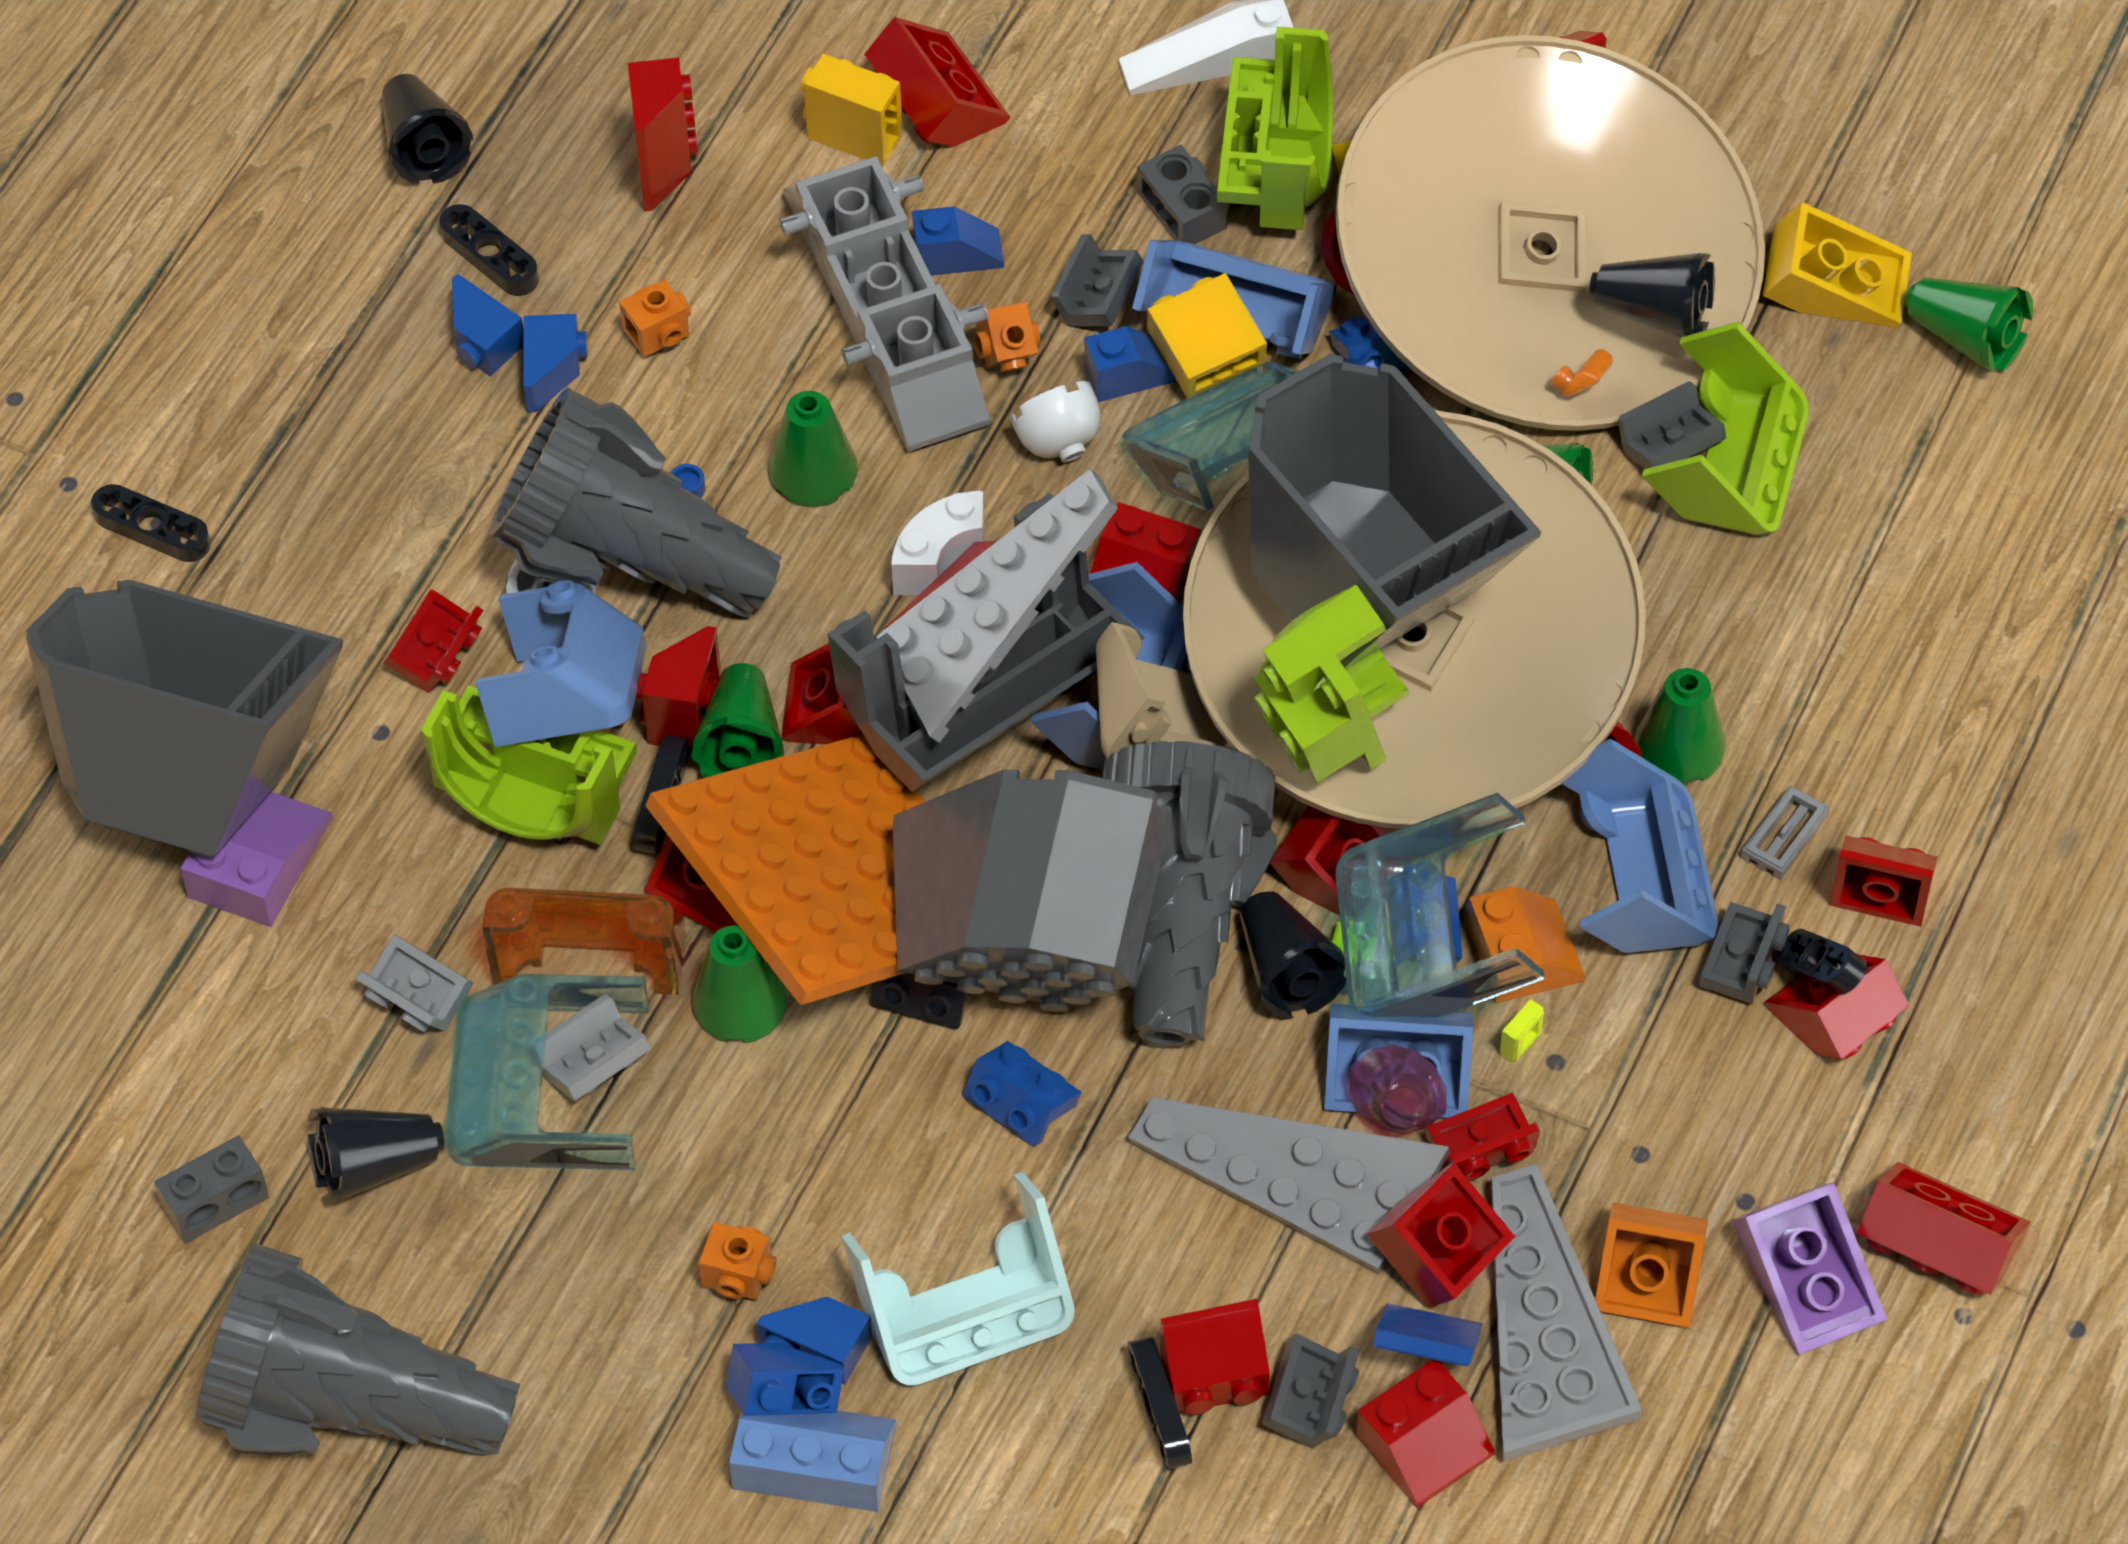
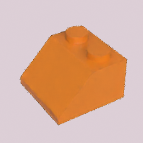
M1515 886L1469 897L1466 927L1483 972L1511 961H1517L1521 964L1491 976L1487 980L1489 988H1496L1531 976L1537 977L1535 981L1493 995L1495 1004L1585 981V974L1556 899Z
M1613 1202L1595 1297L1600 1312L1690 1328L1709 1219Z

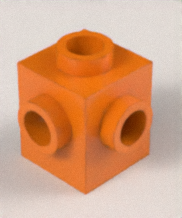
M665 279L652 286L643 287L635 294L619 301L622 328L643 357L664 347H671L689 335L688 316L691 315V309L688 301L680 291L675 293Z
M1023 302L987 310L988 320L975 323L977 332L974 334L975 350L978 357L984 359L985 367L1000 366L1002 373L1027 367L1026 360L1039 353L1037 346L1040 345L1039 328L1036 322L1030 319L1027 303Z
M714 1222L698 1263L701 1286L715 1289L721 1295L731 1299L745 1297L757 1300L762 1285H770L776 1269L777 1257L771 1256L770 1237L763 1235V1233L753 1227L739 1226L736 1228Z

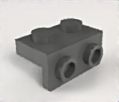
M1082 234L1054 287L1051 299L1068 326H1112L1144 261L1137 250H1100L1091 234Z
M1691 381L1620 415L1618 418L1623 452L1644 469L1689 458L1726 439L1724 424L1699 405L1697 386Z
M1730 902L1701 973L1699 986L1753 1004L1759 987L1767 990L1776 965L1775 962L1770 961L1773 950L1782 952L1790 930V925L1783 923L1786 906L1776 904L1773 914L1769 915Z
M1297 1333L1291 1336L1285 1346L1262 1424L1312 1449L1330 1437H1336L1346 1419V1412L1342 1410L1346 1395L1353 1389L1359 1375V1370L1355 1367L1359 1350L1350 1346L1338 1354Z

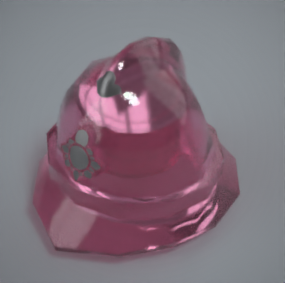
M1398 1045L1371 1049L1350 1066L1349 1095L1359 1115L1381 1130L1400 1134L1423 1130L1446 1113L1447 1088L1436 1067L1417 1051Z

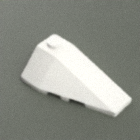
M1239 0L1230 2L1119 58V65L1129 96L1230 76L1233 57L1275 60L1277 26L1294 28L1284 0Z

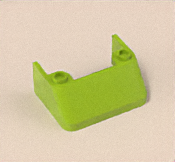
M1739 321L1681 337L1679 343L1681 347L1704 370L1699 387L1700 401L1714 417L1724 424L1726 439L1710 446L1706 458L1703 455H1698L1644 469L1642 477L1683 519L1752 535L1773 532L1778 529L1807 424L1809 415L1807 398L1802 389Z

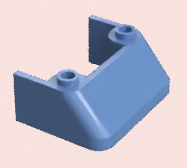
M1149 241L1132 309L1147 311L1155 301L1163 296H1176L1189 290L1194 283L1203 278H1216L1226 273L1264 339L1278 345L1276 353L1301 359L1302 354L1313 352L1332 305L1337 283L1183 241Z
M1137 562L1088 574L1089 583L1145 637L1142 640V648L1136 657L1137 660L1191 673L1185 649L1184 607ZM1088 702L1033 714L1030 722L1075 763L1099 770L1104 769L1106 757L1101 749L1099 712Z
M560 580L549 587L499 596V603L517 662H525L522 671L478 678L476 680L477 690L495 747L611 728L630 718L647 648L643 629L638 623L583 585L573 583L571 580Z
M1611 738L1599 744L1589 756L1587 762L1561 784L1580 795L1581 806L1579 813L1583 823L1590 830H1595L1607 838L1619 901L1581 919V929L1624 953L1699 946L1716 938L1719 931V922L1695 807L1690 793L1678 779Z

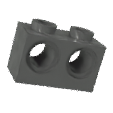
M1182 145L1137 166V193L1174 240L1197 244L1227 228V209H1229V203L1217 202L1218 186L1215 187L1208 179L1201 161L1197 157L1192 158Z
M239 1135L154 1181L162 1210L184 1244L269 1198L262 1169Z

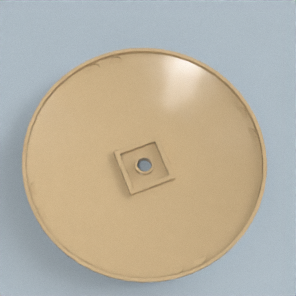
M1519 35L1470 42L1446 50L1404 74L1381 95L1357 129L1343 162L1336 199L1337 239L1349 284L1362 311L1383 341L1418 376L1458 402L1498 419L1549 430L1580 431L1604 429L1619 426L1618 418L1620 415L1688 381L1696 385L1697 390L1699 389L1704 370L1679 344L1680 337L1596 306L1595 298H1590L1589 284L1592 273L1599 272L1603 264L1694 253L1710 254L1711 257L1707 262H1714L1715 292L1712 309L1706 308L1701 321L1709 322L1707 330L1738 321L1747 329L1759 300L1765 260L1763 223L1749 176L1735 149L1707 113L1680 88L1637 61L1603 47L1553 36ZM1536 240L1547 242L1552 247L1553 254H1538L1533 249L1532 242ZM1603 349L1610 353L1613 363L1597 384L1572 397L1559 394L1561 391L1552 385L1551 379L1562 366H1568L1576 374L1594 351Z
M1435 411L1540 529L1541 535L1479 590L1420 624L1418 627L1422 628L1426 633V636L1421 641L1409 642L1400 636L1380 648L1384 657L1407 687L1409 695L1371 718L1387 759L1375 768L1370 769L1361 756L1316 783L1308 770L1300 774L1286 752L1287 748L1280 736L1276 738L1261 715L1263 712L1254 699L1256 695L1260 694L1254 677L1259 674L1265 657L1262 649L1269 646L1274 638L1292 620L1252 575L1249 471L1231 488L1213 512L1200 536L1192 557L1184 595V638L1191 675L1204 707L1214 725L1234 751L1248 754L1250 757L1262 761L1265 766L1270 767L1273 775H1275V787L1298 801L1327 814L1361 824L1384 828L1408 829L1493 796L1498 797L1500 801L1470 813L1458 826L1481 822L1509 813L1559 786L1587 762L1595 748L1606 740L1618 723L1635 686L1645 642L1646 608L1643 583L1636 557L1628 538L1611 508L1578 471L1548 448L1504 426L1468 415Z

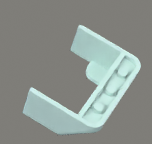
M1024 1172L1014 1174L1026 1218L1006 1225L997 1235L995 1252L999 1265L910 1297L905 1281L896 1272L886 1269L873 1272L869 1257L851 1233L841 1236L860 1303L864 1312L871 1316L873 1334L889 1370L899 1382L905 1385L925 1383L1058 1335L1065 1331L1072 1323L1075 1308L1045 1198Z

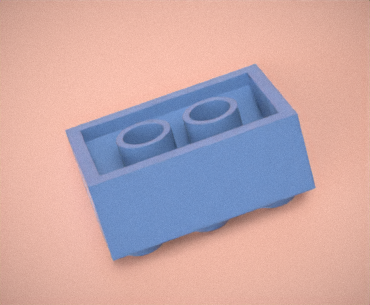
M1331 1004L1324 1110L1417 1116L1421 1109L1422 1116L1449 1118L1468 1110L1473 1013L1449 1011L1441 1015H1383L1379 1010L1385 1007Z
M837 1410V1413L745 1416L742 1413L739 1418L729 1461L732 1489L878 1512L897 1420Z

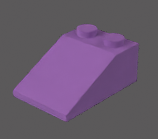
M270 791L214 857L189 852L180 868L188 898L272 927L332 820V813Z
M1834 1183L1816 1186L1732 1219L1748 1262L1797 1355L1888 1320Z

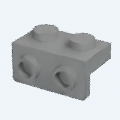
M393 934L371 973L367 974L360 971L356 977V980L368 987L364 994L365 996L388 1009L393 1002L405 1010L401 1016L403 1020L426 1032L429 1025L446 1031L474 982Z
M607 994L602 995L532 1043V1049L546 1080L574 1102L583 1095L593 1092L599 1084L621 1069L631 1066L636 1059L651 1050L645 1035L621 1018L614 1000Z

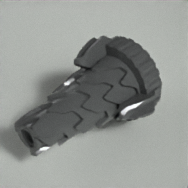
M568 387L553 402L531 438L508 482L489 529V536L495 539L497 544L514 552L520 570L526 574L546 579L571 580L573 582H586L597 585L603 575L602 568L611 571L615 566L642 581L653 584L659 581L683 594L689 589L727 610L750 618L755 608L758 609L765 599L769 597L776 584L780 568L779 562L782 558L773 551L746 538L748 530L718 515L707 501L680 487L682 480L661 469L666 458L656 448L638 423L620 406L613 402L600 405Z
M1158 741L1135 744V746L1124 747L1120 751L1109 755V759H1106L1104 762L1103 776L1100 778L1153 790L1158 794L1157 805L1169 806L1172 809L1171 822L1133 985L1128 986L1134 990L1133 1020L1138 1035L1142 1038L1145 1046L1164 1049L1165 1046L1187 1044L1190 1040H1205L1209 983L1216 975L1220 943L1228 942L1231 905L1234 907L1244 906L1259 884L1276 847L1277 836L1271 829L1275 775H1273L1270 767L1265 766L1262 761L1254 759L1243 752H1236L1222 746L1186 741Z
M259 1244L253 1245L231 1294L206 1369L196 1410V1416L202 1420L203 1424L224 1430L232 1448L241 1453L295 1454L308 1452L316 1454L320 1442L310 1427L339 1428L366 1435L383 1434L414 1445H418L421 1438L470 1453L498 1454L516 1404V1397L520 1388L519 1383L475 1370L477 1365L471 1360L426 1346L421 1343L422 1338L391 1326L377 1314L345 1303L321 1281L302 1270L303 1258Z

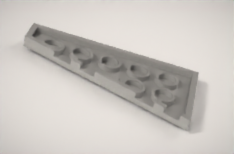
M1091 469L876 636L878 639L888 633L898 643L905 691L929 736L940 743L948 733L949 729L946 725L961 706L966 709L976 696L972 693V690L985 673L996 670L1039 612L1035 608L1048 590L1051 589L1055 592L1065 579L1061 573L1076 554L1084 553L1118 509L1099 475Z
M1154 1097L1150 1100L1128 1137L1131 1144L1378 1274L1382 1271L1387 1259L1366 1234L1398 1202L1439 1173L1450 1154L1448 1146Z
M1533 1164L1493 1176L1491 1180L1492 1209L1516 1236L1494 1258L1502 1459L1506 1461L1639 1420L1642 1416V1408L1538 1165Z

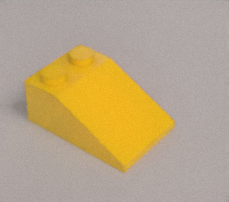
M1801 202L1774 225L1763 296L1799 313L1898 327L1902 323L1912 252Z

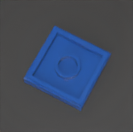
M1387 1303L1376 1328L1373 1345L1376 1346L1375 1348L1468 1367V1365H1471L1480 1339L1482 1323Z

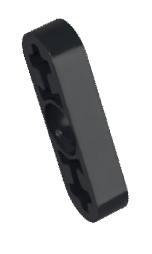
M452 205L442 212L439 222L442 238L447 245L506 293L513 296H524L535 290L539 282L538 269L535 259L468 205ZM467 224L468 232L462 226ZM486 244H495L501 248L493 256H483L477 252L481 246ZM510 268L517 274L511 277ZM526 271V275L522 277L520 274Z
M117 484L105 485L99 488L92 496L91 505L95 520L101 527L184 562L198 561L205 557L210 550L211 542L207 526L197 517ZM117 503H120L121 509L118 508V507H114V506H115ZM105 506L112 507L109 511L105 510ZM149 516H157L163 520L162 524L153 530H144L139 527L140 522ZM193 535H196V536H197V540H193V539H190V538H191ZM181 537L189 540L184 544L181 542Z
M664 734L635 824L633 849L636 851L659 854L666 832L645 805L650 793L681 785L690 750V740L687 737Z
M1797 929L1790 933L1782 952L1777 951L1776 954L1777 962L1794 976L1839 995L1852 991L1861 982L1867 969L1866 961L1849 947L1805 929Z
M1153 1336L1127 1342L1132 1370L1166 1469L1170 1470L1192 1464L1188 1437Z

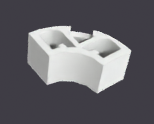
M983 491L953 494L927 506L910 520L899 535L892 555L893 595H919L974 542L984 541Z

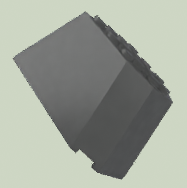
M1329 354L1257 395L1248 453L1252 575L1292 621L1315 605L1353 585L1359 587L1383 622L1386 631L1341 660V664L1347 669L1479 590L1540 537L1541 531L1395 366L1381 364L1380 369L1346 363L1343 362L1344 356Z
M133 580L117 581V589L87 594H84L81 586L67 588L26 630V641L62 785L83 818L102 824L108 829L123 830L144 836L153 842L168 843L188 849L194 854L212 857L215 856L291 768L343 647V639Z
M1003 769L895 814L893 818L897 971L914 974V980L923 984L936 985L942 984L943 981L957 984L956 989L964 993L981 994L985 990L999 993L998 999L1005 1002L1023 1003L1027 1000L1040 1002L1041 1009L1051 1012L1068 1011V1006L1074 1004H1090L1092 998L1110 997L1114 995V991L1133 985L1171 822L1172 809L1169 806H1158V794L1153 790L1070 770H1055L1054 779H1020V772L1018 770Z

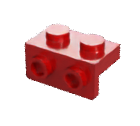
M431 588L383 663L428 693L439 680L447 684L461 661L455 658L461 646L468 650L481 632L482 627L476 624L484 610L476 605L468 613Z
M1512 1092L1426 1127L1425 1135L1430 1144L1449 1147L1450 1154L1442 1169L1455 1163L1470 1181L1486 1174L1490 1170V1166L1506 1160L1509 1164L1517 1163L1529 1157L1534 1149H1536L1540 1130L1536 1123L1529 1125Z

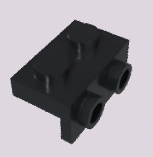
M903 973L873 983L870 1001L873 1007L953 1029H958L962 1024L965 1003L970 993L958 991L956 989L957 984L943 981L942 984L936 985L916 982L914 980L915 975Z

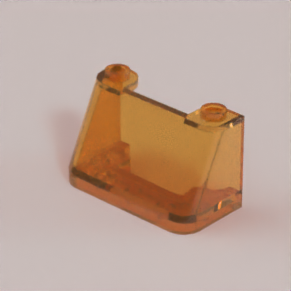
M503 888L494 892L486 902L482 930L492 985L506 986L517 981L518 973L530 964H532V967H542L544 947L635 952L634 970L644 973L645 970L651 975L654 980L656 994L679 995L686 939L685 921L680 910L660 896Z

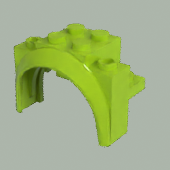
M1277 26L1275 60L1233 57L1217 202L1260 205V227L1303 230L1305 207H1310L1326 191L1328 186L1333 147L1334 107L1332 66L1328 36L1325 30Z
M1353 585L1315 605L1290 622L1274 638L1269 646L1262 649L1265 657L1259 674L1254 677L1260 692L1254 699L1263 712L1261 715L1276 738L1280 736L1287 748L1286 752L1299 773L1302 774L1308 770L1316 783L1361 756L1370 769L1386 761V756L1371 718L1409 695L1407 687L1400 680L1380 649L1347 669L1340 662L1349 654L1386 631L1383 622L1357 585Z
M471 685L467 686L460 700H458V695L442 690L421 728L434 787L445 790L462 808L484 823L503 832L529 839L544 840L556 838L561 840L565 837L577 836L602 845L621 809L618 788L637 754L636 742L601 730L495 747L478 690ZM479 741L492 745L493 753L486 749Z

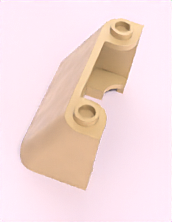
M1111 622L1096 644L1101 749L1106 759H1109V755L1113 752H1118L1124 747L1158 741H1186L1232 749L1214 725L1204 707L1191 673L1137 660L1136 657L1142 648V640L1136 629Z

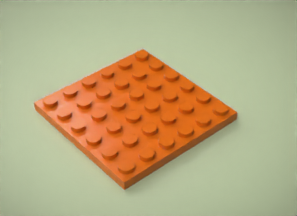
M865 736L850 737L650 793L645 805L800 1005L905 973L897 971L893 818L895 814L922 804L925 800L916 790L911 792L877 757Z

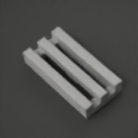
M1790 785L1742 850L1741 859L1748 863L1751 859L1758 862L1757 868L1764 872L1769 868L1774 871L1773 877L1782 880L1828 817L1830 807ZM1794 801L1798 802L1800 806L1766 852L1762 851L1760 847ZM1810 810L1814 811L1781 859L1775 858Z

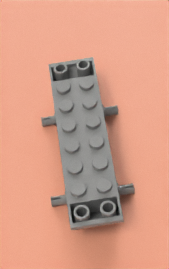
M877 156L795 182V185L783 188L784 196L793 215L780 218L779 223L784 236L802 231L856 345L841 348L844 362H846L847 366L864 360L909 452L990 425V417L973 363L972 348L965 336L964 330L966 326L988 320V313L983 302L958 310L956 306L948 301L941 285H935L908 230V219L901 207L900 198L923 192L924 185L919 174H915L895 182L884 172Z

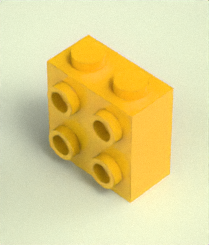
M822 54L814 68L809 67L806 70L801 82V91L804 92L805 98L803 118L806 119L807 138L865 160L877 156L881 166H884L903 136L900 82L886 74L875 73L856 66L848 60Z
M1226 273L1216 278H1203L1194 283L1189 290L1176 296H1163L1155 301L1147 310V330L1187 399L1265 363L1267 342Z

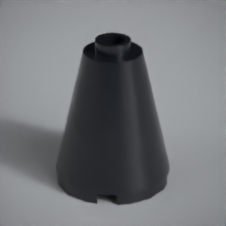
M400 74L390 79L383 88L382 99L389 157L399 176L411 183L420 184L418 180L432 179L433 183H437L458 173L468 162L471 155L469 148L471 140L473 141V133L466 120L417 76Z
M1707 253L1603 264L1599 272H1593L1591 275L1589 295L1590 298H1595L1596 306L1600 309L1681 338L1706 331L1709 322L1701 321L1705 309H1712L1715 266L1714 262H1707L1711 257Z
M1266 891L1252 895L1242 907L1240 919L1262 1002L1272 1014L1283 1018H1294L1291 1012L1303 1009L1306 1010L1308 1015L1319 1011L1332 1002L1346 984L1347 979L1344 976L1346 967L1349 968V963L1343 951L1280 894Z
M321 1107L311 1109L308 1115V1122L317 1121V1133L308 1134L310 1163L317 1188L327 1187L329 1193L321 1198L328 1204L339 1202L435 1162L438 1158V1151L444 1150L445 1147L442 1126L440 1122L433 1123L429 1114Z

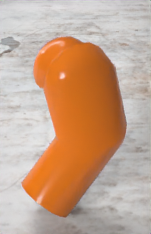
M1598 349L1594 351L1576 374L1568 366H1562L1551 379V383L1561 391L1559 394L1572 397L1597 384L1611 367L1613 358L1606 350Z

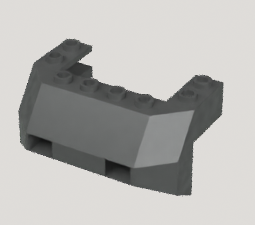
M1049 493L1038 501L1024 506L1019 513L1013 516L1014 526L1019 525L1054 496ZM1086 551L1076 554L1061 573L1065 579L1055 592L1051 589L1048 590L1035 608L1039 612L996 670L987 671L972 690V693L976 696L966 709L961 706L947 723L946 727L949 731L940 743L929 736L905 691L898 643L888 633L874 641L871 616L866 610L850 620L841 622L833 631L828 633L836 691L877 757L911 792L936 779L1097 673L1096 644L1111 622L1136 629L1089 583ZM1136 629L1141 640H1144L1145 637Z

